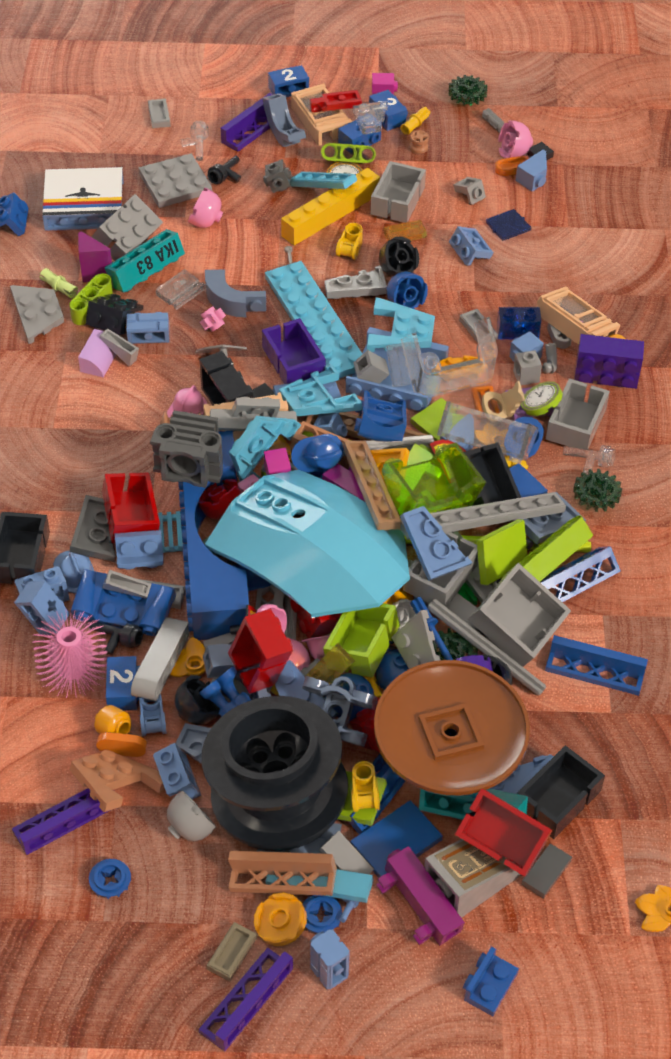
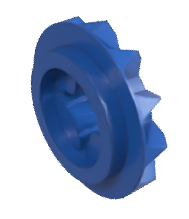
M105 859L98 862L89 874L91 890L98 897L101 895L107 899L112 896L120 897L123 891L128 890L131 881V873L128 866L117 859ZM112 875H115L116 882L106 884L104 877L110 878Z
M313 895L303 902L307 913L305 927L309 932H326L327 930L339 927L342 909L335 898ZM320 907H323L324 915H328L324 916L322 922H319L318 916H316L319 913Z

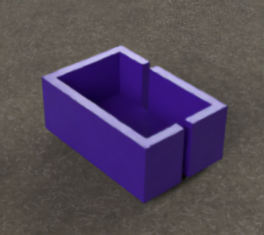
M300 318L283 323V342H281L280 325L262 330V348L284 384L293 383L299 379L305 381L311 378V373L325 371L326 359Z
M581 334L574 380L584 383L597 381V384L637 389L643 362L644 341Z

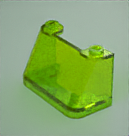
M457 443L443 444L436 449L433 459L404 467L401 459H388L383 464L381 471L399 517L403 513L422 506L429 513L472 506L486 481Z

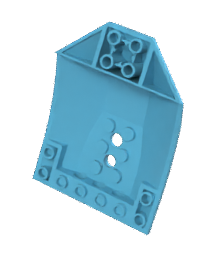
M301 470L266 475L260 478L232 500L205 543L209 550L242 565L274 585L310 613L311 618L379 607L410 580L405 535L400 529L377 530L366 502L330 482ZM302 514H305V515H304L303 517H301V518H294V517H293L294 515H302Z

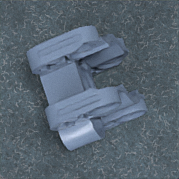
M305 676L302 689L326 697L323 710L330 717L332 709L336 706H341L343 710L342 716L339 719H333L339 729L341 741L365 747L368 735L348 729L347 727L354 705L375 711L378 698L356 690L355 683L347 677H338L330 685L325 681ZM343 682L349 683V692L339 687V685Z

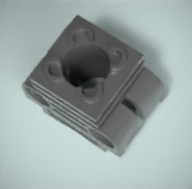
M174 410L170 423L158 425L150 440V445H152L154 452L153 472L161 473L163 481L186 482L197 487L206 488L208 481L219 483L223 473L222 438L218 430V418Z

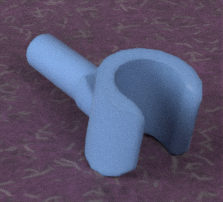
M342 899L347 905L339 919L341 922L344 923L351 910L358 906L359 901Z

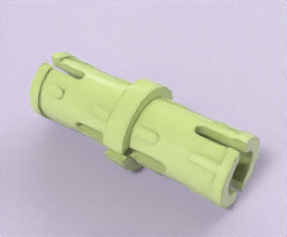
M47 268L41 271L40 275L42 276H39V278L51 285L52 289L61 291L69 298L76 296L78 287L67 282L63 276H58Z

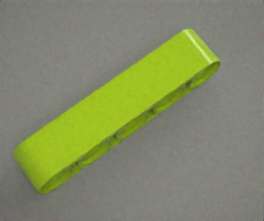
M581 515L573 517L522 559L519 564L540 582L591 539L593 533Z

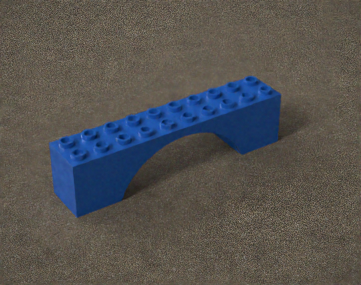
M219 431L222 438L223 473L220 482L216 483L217 486L224 484L222 480L234 479L237 481L236 470L229 454L234 444L233 431ZM208 481L206 488L215 484V482ZM178 482L179 490H183L179 492L180 508H183L180 509L181 525H186L182 526L181 530L182 543H187L183 544V559L188 561L184 562L189 632H194L195 639L208 640L230 633V626L241 624L244 617H246V605H249L246 570L231 566L216 557L204 545L198 534L200 526L206 517L201 511L198 501L206 488L197 487L186 482Z

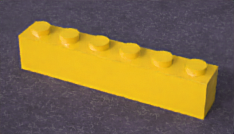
M366 168L356 174L357 181L346 189H330L281 218V236L293 246L297 245L369 202L381 177L369 168Z

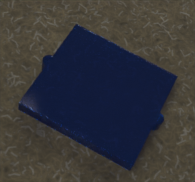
M515 209L486 219V223L492 229V232L496 233L502 241L532 229L525 221V217H522Z

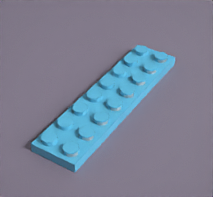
M298 261L265 272V279L291 320L300 318L324 355L326 366L332 364L339 373V378L356 373L353 362L362 355V352L303 262Z

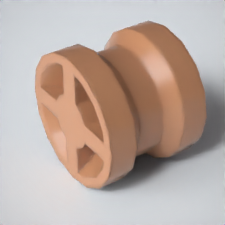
M421 130L412 132L410 135V150L416 154L427 152L428 133Z

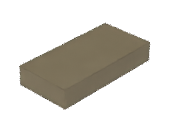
M234 922L206 965L207 970L231 981L256 941L257 933Z

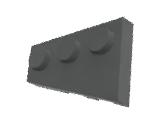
M85 495L71 542L70 552L115 562V551L113 543H111L104 500Z

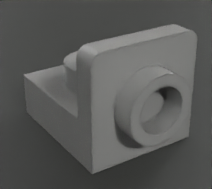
M466 177L453 184L455 192L467 195L469 204L473 205L486 197L481 179Z

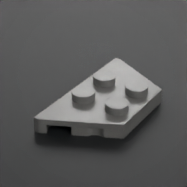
M10 286L28 344L33 343L34 337L40 333L45 335L52 328L64 323V316L54 289Z

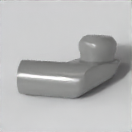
M548 343L545 345L547 362L542 365V369L546 374L550 372L553 374L557 370L556 343Z

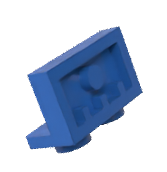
M491 946L487 954L483 952L480 955L476 964L478 970L475 975L469 974L463 989L466 990L464 1001L493 1017L515 980L519 968L496 956V948Z

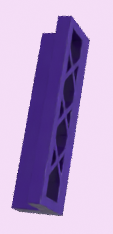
M262 99L221 127V143L238 152L270 129ZM259 122H267L265 125H256ZM246 131H255L252 134H244ZM234 140H242L238 144L233 142Z
M87 788L13 827L12 832L25 854L28 855L107 812H103L100 809L99 800H93L90 796L91 791Z
M267 947L199 1028V1033L225 1052L293 970V957L285 951L279 956ZM268 958L275 962L266 973H262V965ZM260 980L250 993L245 994V985L249 981ZM235 1001H242L236 1010L228 1015L227 1007L229 1004ZM226 1021L216 1034L209 1030L215 1022Z

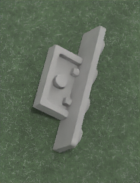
M269 397L236 398L232 409H211L209 412L211 417L218 418V430L245 431L249 422L254 420L256 416L295 419L297 421L295 411H279L280 399Z

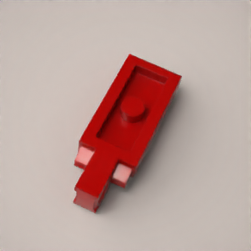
M358 90L322 94V97L310 99L309 107L311 112L353 109L362 107V99Z

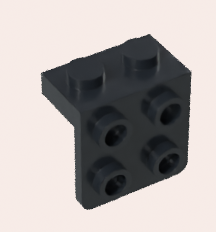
M109 294L108 297L98 296L97 299L89 300L86 325L102 330L109 329L118 335H122L125 332L127 314L142 311L144 306L138 304V301L134 299H121V296L117 294Z

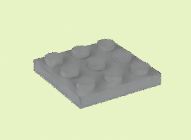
M192 153L139 167V174L159 208L197 198L205 187L212 191L211 184Z

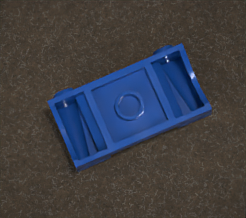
M364 390L363 398L360 400L362 402V410L355 411L359 413L358 416H361V419H356L354 431L358 432L357 435L374 441H403L407 426L406 400L401 399L395 403L373 398L369 391Z
M84 569L71 608L74 618L78 619L79 617L81 621L87 620L89 622L96 620L97 622L123 628L127 623L138 625L145 635H157L165 618L168 617L170 608L176 598V592L173 587L152 583L148 597L142 598L102 589L107 574Z

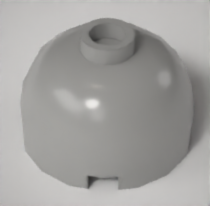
M184 791L177 794L169 803L167 819L171 825L168 827V830L177 839L182 836L188 841L196 842L203 840L216 828L211 819Z

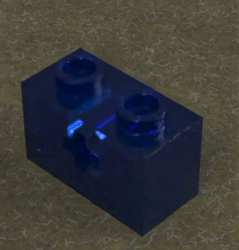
M499 307L497 318L498 339H515L529 331L539 339L542 322L540 307Z

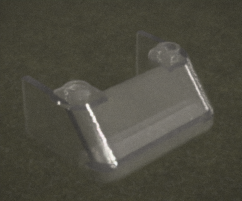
M490 317L473 323L478 340L476 349L478 359L441 367L440 360L436 354L432 352L421 354L416 333L402 338L401 342L414 393H422V395L432 398L490 383L493 379L498 353Z
M447 401L437 435L445 437L446 440L456 444L462 442L479 448L499 442L503 454L509 456L508 461L521 464L522 460L527 461L539 428L531 424L527 425Z

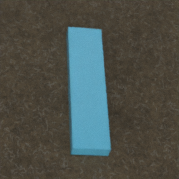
M300 172L290 179V184L294 187L346 189L357 181L356 174Z
M337 869L333 896L329 897L367 903L374 880L373 876ZM267 875L266 885H271L278 878L275 875ZM292 876L286 882L289 885L296 886L303 881V878L301 876ZM319 876L312 883L315 886L327 887L328 877Z

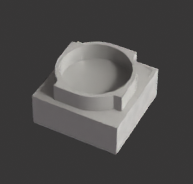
M517 563L505 574L468 620L483 633L487 640L523 667L535 658L571 610L524 567Z

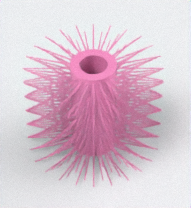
M70 615V627H68V621L67 627L65 623H62L63 628L57 625L60 628V631L57 628V634L53 631L49 632L55 636H44L52 640H35L32 643L43 642L49 644V646L33 648V650L39 648L48 649V651L43 653H35L34 656L36 657L42 654L49 656L43 660L41 658L39 660L36 659L35 662H50L44 666L37 665L36 668L52 667L48 671L38 674L51 673L54 669L56 672L49 677L57 676V674L59 676L51 682L53 683L61 677V680L58 682V684H61L62 680L66 678L64 684L66 685L68 680L72 690V680H74L75 687V679L78 681V685L80 684L79 679L83 683L85 682L81 677H84L85 673L93 675L87 670L90 669L93 672L100 671L90 667L107 666V664L99 665L92 663L97 660H107L105 657L101 659L93 657L97 654H107V651H92L98 647L103 649L107 646L101 644V646L92 645L97 641H106L105 638H100L99 640L91 639L96 635L106 633L99 632L98 634L87 635L91 631L100 628L99 626L94 629L92 628L90 631L88 630L87 633L85 631L83 634L82 632L92 624L90 623L84 629L79 630L82 625H78L76 628L78 624L76 622L74 627Z

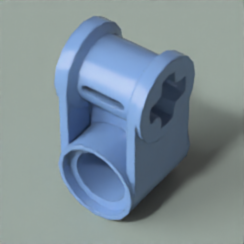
M161 693L156 701L139 697L142 737L148 733L156 732L167 734Z

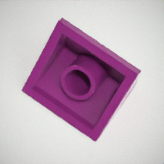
M80 231L78 233V248L82 281L90 282L98 274H107L104 267L112 263L111 250L109 247Z

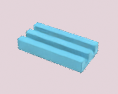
M176 511V514L172 515L171 512H167V515H162V512L158 513L163 553L183 551L180 511ZM164 521H167L168 524V547H165L164 545ZM172 521L177 523L178 546L173 544Z

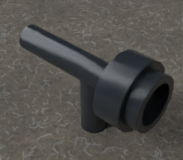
M234 156L224 165L215 164L210 167L207 173L208 180L213 184H221L228 176L234 181L239 182L241 176L231 170L233 166L239 163V157Z
M96 621L90 625V629L96 626L100 627L94 631L111 635L104 650L109 655H113L119 640L121 645L129 648L138 647L143 640L142 629L132 623H127L123 628Z

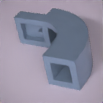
M278 93L262 98L268 123L280 145L286 147L300 143V139L306 138L305 130L296 127L291 119L285 95Z
M225 269L205 270L206 295L213 307L216 309L221 308L225 314L235 317H246V312L266 311V291L235 290L226 283Z
M215 644L207 646L203 655V661L208 678L220 677L234 666L228 654L231 645ZM260 664L237 671L235 679L244 685L239 676L240 673L257 668ZM272 686L251 693V700L271 696L269 692Z

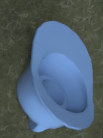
M70 550L60 553L53 563L54 567H60L66 580L68 592L71 593L77 592L84 569L94 571L88 556L73 553Z

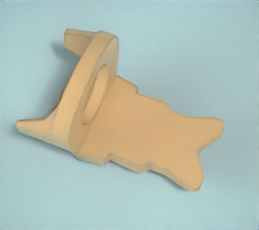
M520 381L515 383L513 389H509L502 394L486 392L483 395L482 407L484 413L494 427L506 418L512 417L515 410L525 401ZM488 401H497L501 413L492 412L488 407Z

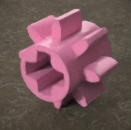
M212 306L201 314L203 320L200 321V324L205 330L210 328L213 332L225 323L222 318L226 315L221 308L216 310Z

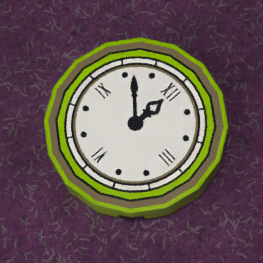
M547 381L540 383L524 394L525 401L521 403L522 409L529 416L546 414L549 412L547 409L550 407L555 408L560 403L563 396L562 390L555 382Z

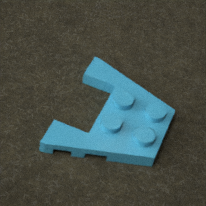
M376 297L373 315L394 317L391 336L369 334L367 350L374 352L375 348H384L385 351H390L393 347L404 346V349L431 347L435 316Z
M332 364L326 366L325 371L321 373L318 371L311 373V378L305 381L299 379L279 389L283 401H287L288 409L295 411L297 416L362 410V402L355 393L333 399L323 386V384L339 380V373Z
M256 416L254 420L249 422L244 433L234 442L232 449L229 451L239 481L241 482L252 474L260 479L261 477L253 472V469L263 458L264 451L269 450L280 434L290 441L301 424L295 419Z

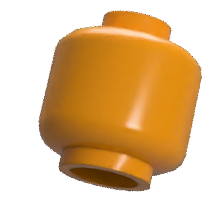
M108 705L96 714L95 730L98 734L105 732L129 734L131 718L122 709Z

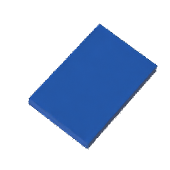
M409 800L352 839L350 843L373 867V872L380 878L387 873L385 866L390 853L396 849L403 850L409 846L418 858L442 841L443 835L417 806Z

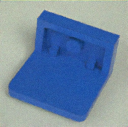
M14 192L0 198V227L7 224L20 236L25 233L29 207Z

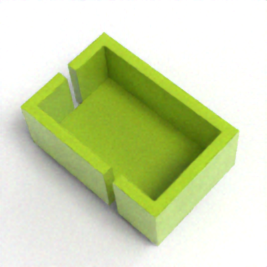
M383 603L375 608L342 613L323 647L327 667L343 672H348L351 669L353 674L373 677L390 645L389 641H392L391 637L400 626L396 606Z

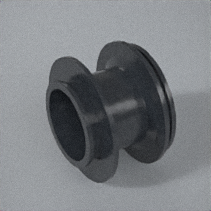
M268 696L250 700L224 714L213 725L206 736L202 748L201 761L205 778L211 787L213 812L221 827L230 836L250 847L266 851H284L307 845L322 836L340 816L347 801L348 779L341 762L342 741L339 729L327 712L309 701L290 696Z

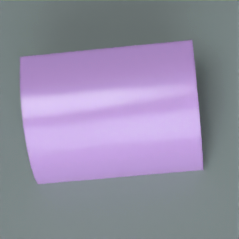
M94 329L78 356L80 372L104 377L116 354L99 338L103 331Z

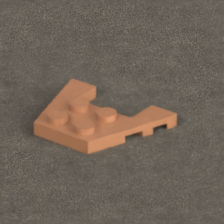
M103 750L99 753L71 761V773L83 787L87 786L90 789V796L93 800H99V807L103 812L122 806L123 797L113 791L114 789L142 781L158 793L166 791L158 770L110 750Z

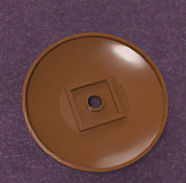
M439 660L417 665L400 674L387 686L376 707L374 733L381 755L391 769L401 778L429 792L458 796L478 793L481 788L488 790L504 781L516 770L527 750L530 722L521 697L501 676L477 664L458 660ZM454 729L458 734L456 736H448L444 731Z

